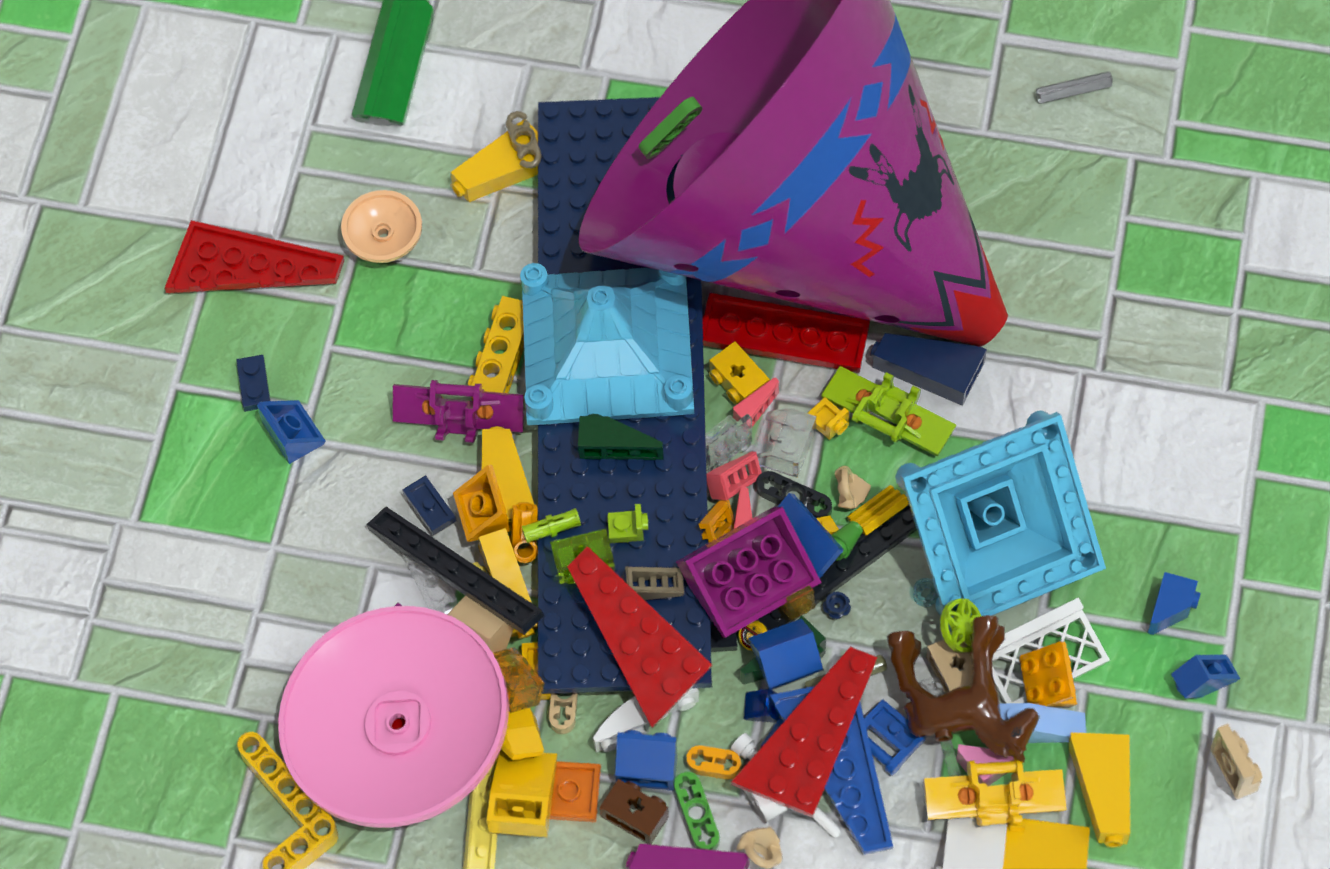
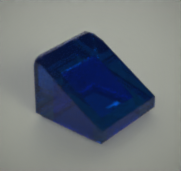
M772 689L746 692L744 719L746 721L777 722L780 719V715L769 698L770 695L777 693Z

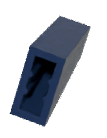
M885 333L881 342L876 341L873 345L870 356L873 357V368L884 373L887 372L900 380L963 406L985 363L987 349L978 346Z

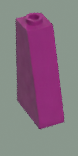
M639 844L637 851L630 853L626 868L748 869L750 858L746 853Z

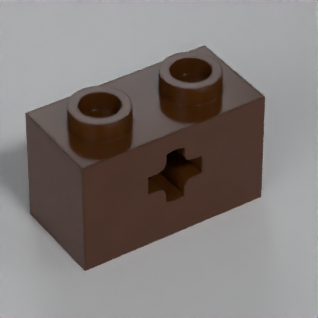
M618 779L600 806L601 818L641 841L652 844L669 818L666 802L655 795L650 797L642 793L641 788L631 781L625 783Z

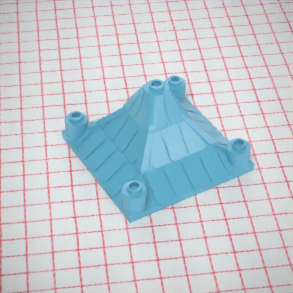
M538 263L528 264L521 270L526 382L524 399L527 425L579 422V416H587L589 414L608 416L614 420L694 414L687 283L685 276L652 268L561 273L555 275L547 274L545 267Z
M1035 411L1028 417L1026 426L1022 428L1020 427L923 467H919L914 463H906L896 473V483L906 492L926 555L925 557L938 594L935 606L940 616L948 602L960 598L969 599L974 603L981 616H992L1106 569L1062 416L1058 412L1049 414L1046 411ZM956 604L951 611L957 612L959 604Z

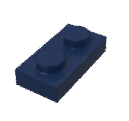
M264 355L236 359L244 412L258 410L257 405L259 402L271 401Z
M426 475L402 489L403 495L432 535L437 534L456 522V516Z

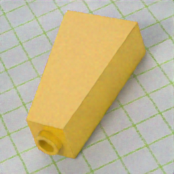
M522 120L516 125H522L525 120ZM530 124V128L535 132L538 143V131ZM507 131L450 172L451 188L458 197L463 196L468 202L474 201L537 176L538 165L534 168H525L520 165L521 160L531 162L535 159V156L525 154L523 159H519L517 156L518 152L512 147ZM520 135L516 141L519 144H527L531 141V138L527 135Z
M495 426L489 429H482V469L487 465L493 466L511 531L512 505H516L518 502L534 504L511 430Z
M506 528L480 536L478 548L487 573L531 602ZM538 623L525 635L513 628L511 637L518 635L519 639L534 635V629L538 628Z
M1071 732L1068 749L1097 842L1105 843L1108 847H1120L1123 844H1128L1130 837V735Z

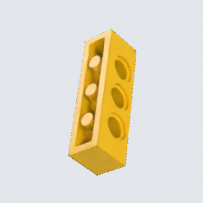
M502 296L499 305H495L493 308L492 327L487 328L483 340L485 347L483 352H478L475 363L477 367L476 373L471 375L468 381L470 386H475V383L482 384V389L486 392H510L524 350L523 300ZM508 326L513 327L511 330H503V328ZM497 350H505L502 354L495 353ZM490 373L498 374L495 377H487Z

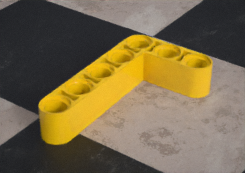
M246 732L239 738L237 743L242 760L300 826V829L266 855L263 860V869H272L276 864L285 865L284 869H305L336 844L339 837L336 824L328 812L316 805L301 790L290 774L287 765L267 742L256 732ZM252 745L259 746L253 753L246 752V749ZM273 765L277 767L272 773L263 772L268 766ZM286 786L295 787L289 794L281 793ZM309 806L313 808L309 814H299V811L304 807ZM323 827H328L331 829L330 832L324 836H320L317 834L319 829ZM304 845L308 847L302 854L294 853L295 849L299 846Z

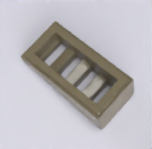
M625 567L622 579L644 600L684 595L683 574L679 568ZM673 577V587H668V578ZM656 579H661V587H657ZM645 580H649L650 587L645 586ZM637 581L638 586H633V582Z

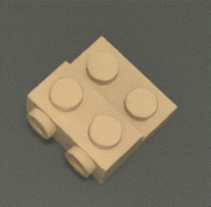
M1229 724L1218 727L1210 750L1236 800L1257 792L1261 784L1262 773L1259 766L1253 763L1248 756L1249 749L1245 740L1240 738L1235 730L1232 731Z

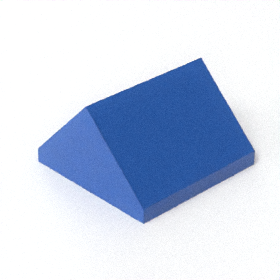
M299 400L264 401L258 403L257 407L264 427L289 464L319 448L326 442Z
M802 619L748 638L769 690L823 671L813 632Z

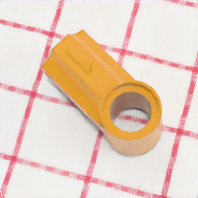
M518 502V504L512 505V530L509 539L516 559L520 563H529L538 554L536 540L531 541L528 547L524 549L518 548L522 543H527L521 526L537 522L538 507L529 502Z

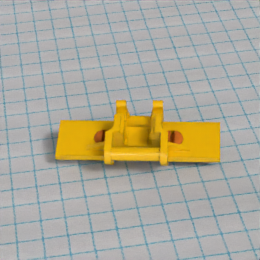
M1015 758L1013 761L975 763V761H968L967 776L923 779L928 820L970 817L976 818L978 826L1009 823L1021 824L1022 814L1067 810L1062 770L1024 772L1022 762ZM1012 773V782L1006 785L987 786V784L978 783L977 775Z

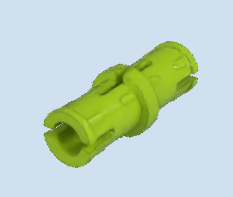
M574 508L555 516H551V514L546 515L543 520L521 527L526 542L530 543L549 535L552 537L558 536V532L581 526L577 510Z

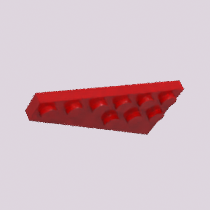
M191 220L164 289L166 293L336 284L345 260L343 255Z
M587 546L567 567L653 729L713 665Z
M850 647L733 779L731 785L813 818L877 657Z

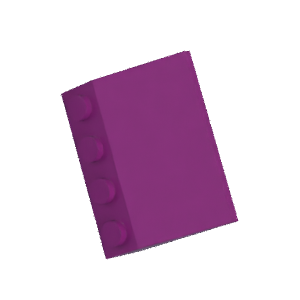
M783 507L770 508L676 561L689 588L723 638L822 583Z

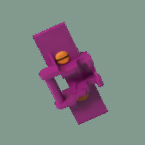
M431 380L430 387L394 384L393 422L438 425L435 440L444 441L446 435L454 433L466 434L465 442L474 443L478 429H489L499 426L510 429L511 432H523L524 395L486 392L482 389V384L475 383V386L445 384L439 383L438 380ZM441 394L473 397V401L444 399Z

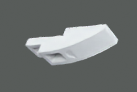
M698 688L690 689L662 719L676 710L686 711L694 707L699 702ZM635 696L612 713L593 737L596 753L600 751L609 752L616 749L618 732L625 733L627 730H636L645 735L650 732L649 722Z

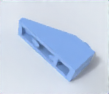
M1005 703L999 706L1000 715L1003 720L1012 718L1025 708H1034L1040 718L1028 743L1069 742L1071 732L1086 733L1085 713L1031 703Z

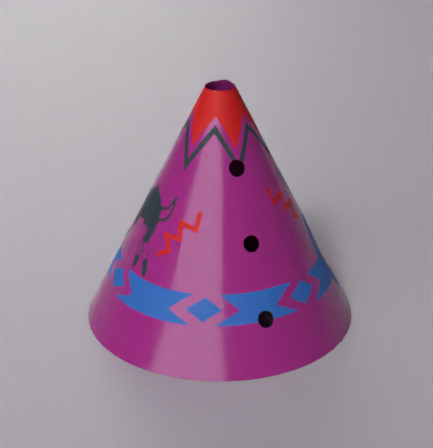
M748 0L700 49L638 125L601 181L588 206L580 228L579 246L582 251L589 254L978 347L989 343L1001 331L1008 318V313L890 0ZM689 97H695L703 108L701 113L658 155L646 159L638 148L639 144L680 103ZM679 161L673 183L675 199L669 204L666 193L667 180L673 166Z

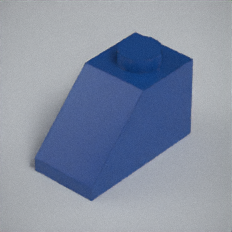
M1164 572L1148 634L1154 635L1188 618L1190 609L1197 608L1201 592L1195 591L1198 581Z
M1226 654L1195 655L1171 674L1176 682L1175 685L1178 692L1184 698L1204 697L1240 679Z

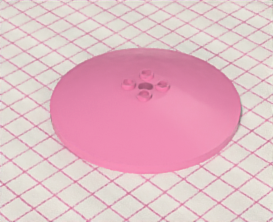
M393 606L367 611L340 623L324 634L311 646L296 665L288 680L280 705L278 730L281 751L290 774L310 800L329 814L350 823L369 827H398L422 822L450 809L464 799L484 779L494 764L503 744L508 725V692L502 670L492 651L480 636L463 622L440 611L415 606ZM404 718L406 723L403 728L399 730L392 729L391 726L394 720Z

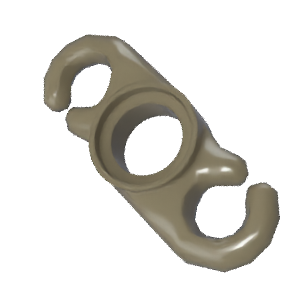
M521 111L512 112L507 116L505 122L512 147L518 152L517 156L519 159H523L525 154L534 155L535 159L531 162L520 161L521 166L534 168L540 164L542 158L535 132L530 128V123L527 120L522 125H514L512 123L513 119L521 118L525 120L527 115ZM520 135H527L531 138V141L527 144H519L516 139Z

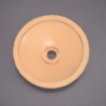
M378 190L358 197L349 205L342 218L341 231L346 246L354 255L369 262L385 263L405 256L416 246L422 233V219L417 206L405 195L390 190ZM381 234H387L386 237H379Z

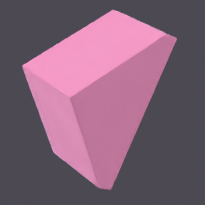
M958 744L956 761L967 773L968 761H975V763L1013 761L1014 757L995 755L988 748ZM1006 773L977 775L978 783L990 786Z

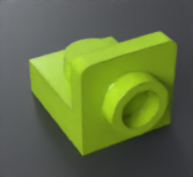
M635 504V511L608 513L610 543L644 541L643 530H649L647 513H642L641 504Z

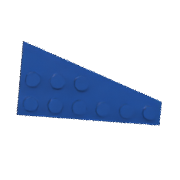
M815 686L769 696L783 722ZM859 703L825 786V791L863 854L893 849V842L861 703Z

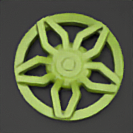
M969 599L951 600L945 605L941 613L940 627L942 636L946 644L958 653L971 652V622L974 618L981 616L978 608ZM956 604H959L957 612L951 611ZM948 624H949L950 627H951V631H952L951 635H950V632H949ZM965 642L968 647L964 648L959 645Z

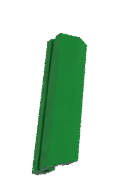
M383 0L354 104L353 117L369 119L370 117L376 119L383 118L388 120L389 123L405 125L433 20L434 7L427 0Z

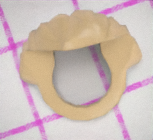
M848 466L839 467L835 471L838 491L840 493L837 506L845 509H855L865 501L870 492L871 485L856 474H853Z
M770 826L767 828H754L741 836L736 850L745 849L748 857L758 866L769 869L782 862V852L779 845L780 839ZM755 850H756L759 854L763 855V857H764L765 859H763L762 857H760V856L755 852Z

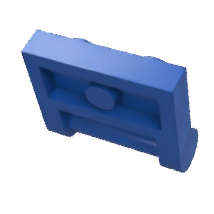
M883 699L864 718L867 731L871 729L898 752L893 758L869 738L872 755L886 766L885 770L890 775H894L901 768L902 764L926 740V736L919 737L912 734L909 730L908 720Z

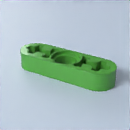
M689 97L680 103L639 144L638 148L646 159L658 155L701 113L703 108L695 97Z
M683 772L676 777L674 790L694 847L696 849L716 850L720 843V836L700 779L692 772ZM685 781L693 785L692 794L694 798L690 800L687 790L685 788L681 789ZM694 806H700L705 810V815L701 819H693L688 814L689 810ZM704 825L708 837H712L711 844L708 845L704 841H700L702 839L700 827Z

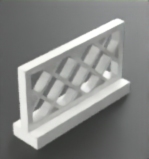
M1079 598L1005 633V640L994 653L992 660L993 662L997 659L1011 662L1007 676L996 673L992 666L996 690L1004 704L1027 703L1025 688L1022 697L1013 702L1006 692L1009 682L1024 687L1023 681L1011 678L1014 664L1021 665L1020 660L1016 659L1019 649L1024 646L1034 650L1042 648L1043 638L1048 634L1060 637V641L1063 642L1066 639L1080 644L1077 657L1069 655L1070 661L1075 663L1072 670L1073 679L1110 661L1082 611L1084 607ZM1077 620L1080 621L1084 629L1082 639L1066 634L1069 624ZM1064 627L1063 633H1062V632H1059V631H1056V630H1058V629ZM1039 639L1038 645L1032 643ZM1083 647L1094 648L1100 659L1092 663L1080 659ZM1014 652L1013 657L1007 656L1008 654ZM1078 664L1084 666L1077 670ZM1000 679L1005 681L1004 686L1002 685Z

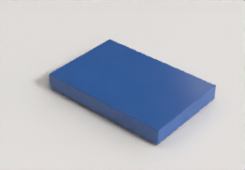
M788 493L778 507H783L820 579L844 549L794 494Z

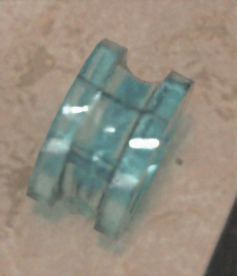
M929 578L918 580L913 589L914 601L922 607H929L935 604L938 594L933 580ZM929 588L930 594L927 597H922L921 591Z

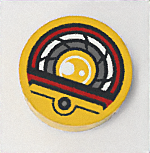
M754 621L739 630V640L742 646L752 651L748 638L766 632L767 629L759 621Z

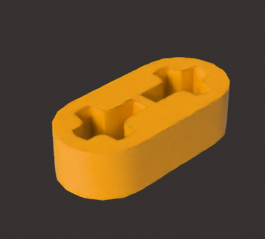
M702 745L694 746L687 753V767L696 775L731 780L741 771V759L736 752ZM698 755H703L705 760L702 761L701 766H697L694 760L697 759ZM728 759L732 760V765L734 766H731L730 770H724L723 764Z

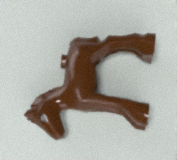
M985 615L972 620V682L969 686L957 687L938 697L923 689L916 679L914 665L921 653V642L915 639L914 633L911 631H897L887 635L888 646L891 650V662L897 673L900 691L905 693L906 698L911 700L902 708L908 716L909 730L912 734L919 737L934 736L935 741L946 742L953 739V733L975 730L978 738L995 755L998 754L1003 757L1013 756L1016 760L1025 762L1023 752L1026 751V745L1038 724L1040 716L1034 708H1025L1008 720H1003L1000 715L999 695L992 671L993 655L1005 640V627L998 625V617Z

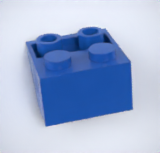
M627 730L625 733L618 732L615 768L616 781L618 779L625 783L631 781L640 788L674 791L677 767L676 737H671V735L661 732L654 735H645L636 730Z

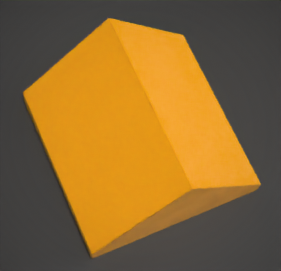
M487 465L453 492L468 542L477 541L480 536L506 528L507 532L510 531L507 512L493 466Z

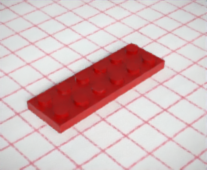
M709 293L703 318V346L725 349L733 342H736L748 354L838 369L841 366L851 372L860 373L870 320Z

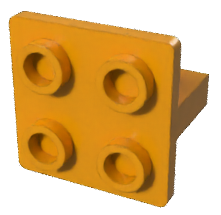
M1059 641L1020 655L1027 703L1055 707H1072L1077 705L1076 689L1066 642Z

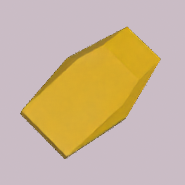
M506 676L504 679L508 692L509 715L501 749L511 760L543 755L544 747L536 717L511 677Z

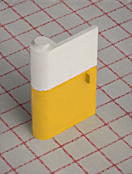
M976 818L948 819L943 867L937 866L936 869H1087L1090 827L1022 818L1021 824L1009 823L978 826Z

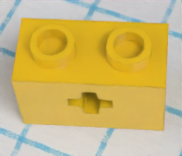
M733 342L709 360L710 378L716 385H722L726 390L728 398L735 405L770 381L767 375L736 342Z

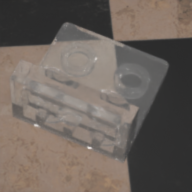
M746 414L739 421L728 415L706 433L707 472L730 462L734 455L738 452L743 453L750 447L752 442V417L749 414Z

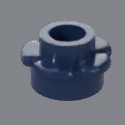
M833 592L827 596L826 601L823 603V610L831 618L840 619L842 616H847L850 613V599L842 592ZM835 604H839L840 607L835 608Z

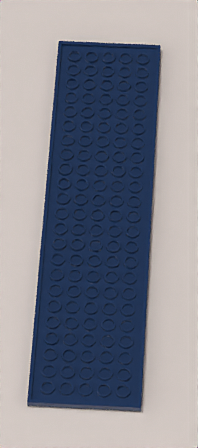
M660 97L538 102V146L542 155L538 165V264L545 267L547 274L557 275L561 273L648 268L582 251L579 246V233L585 213L601 181L628 139ZM679 161L673 166L667 180L666 193L669 204L675 199L673 183ZM686 277L694 414L616 420L663 442L664 460L580 459L578 451L579 422L538 425V521L545 519L546 515L551 514V516H555L576 508L581 522V526L558 532V536L552 537L549 535L538 539V608L544 614V617L538 622L539 694L632 691L567 567L587 546L622 578L625 567L679 568L676 561L708 544V539H703L701 535L705 529L699 528V523L708 514L702 280ZM635 504H641L642 513H647L649 530H643L644 541L610 543L608 513L635 511ZM683 576V596L645 601L712 664L710 617L689 588ZM673 577L668 578V587H673ZM656 579L657 587H661V579ZM645 580L646 587H650L649 580ZM637 581L633 582V586H638ZM712 667L691 689L712 688Z

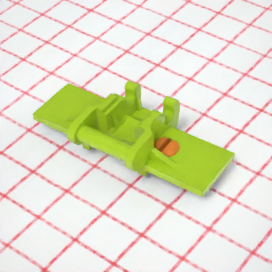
M841 366L838 368L822 393L821 398L826 397L831 403L843 409L846 408L849 412L853 413L852 421L856 423L860 421L890 436L894 442L904 439L937 457L939 456L955 430L956 424L917 405L921 389L912 386L910 393H907L894 386V376L887 372L884 374L882 384L877 385ZM873 412L883 417L884 419L897 424V426L895 427L869 413Z

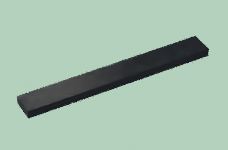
M910 505L903 508L867 536L861 534L849 556L841 560H835L820 578L822 583L755 621L761 622L767 631L794 622L824 600L829 594L836 591L916 532L917 528Z
M387 506L366 524L368 530L523 635L544 617L543 611Z

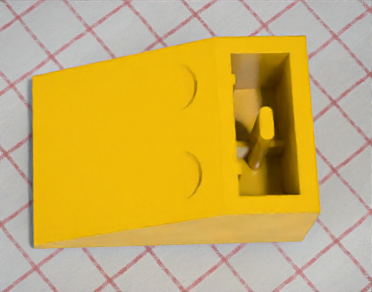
M500 749L488 806L487 824L489 833L548 837L557 763L556 753L543 752L541 756L511 760Z

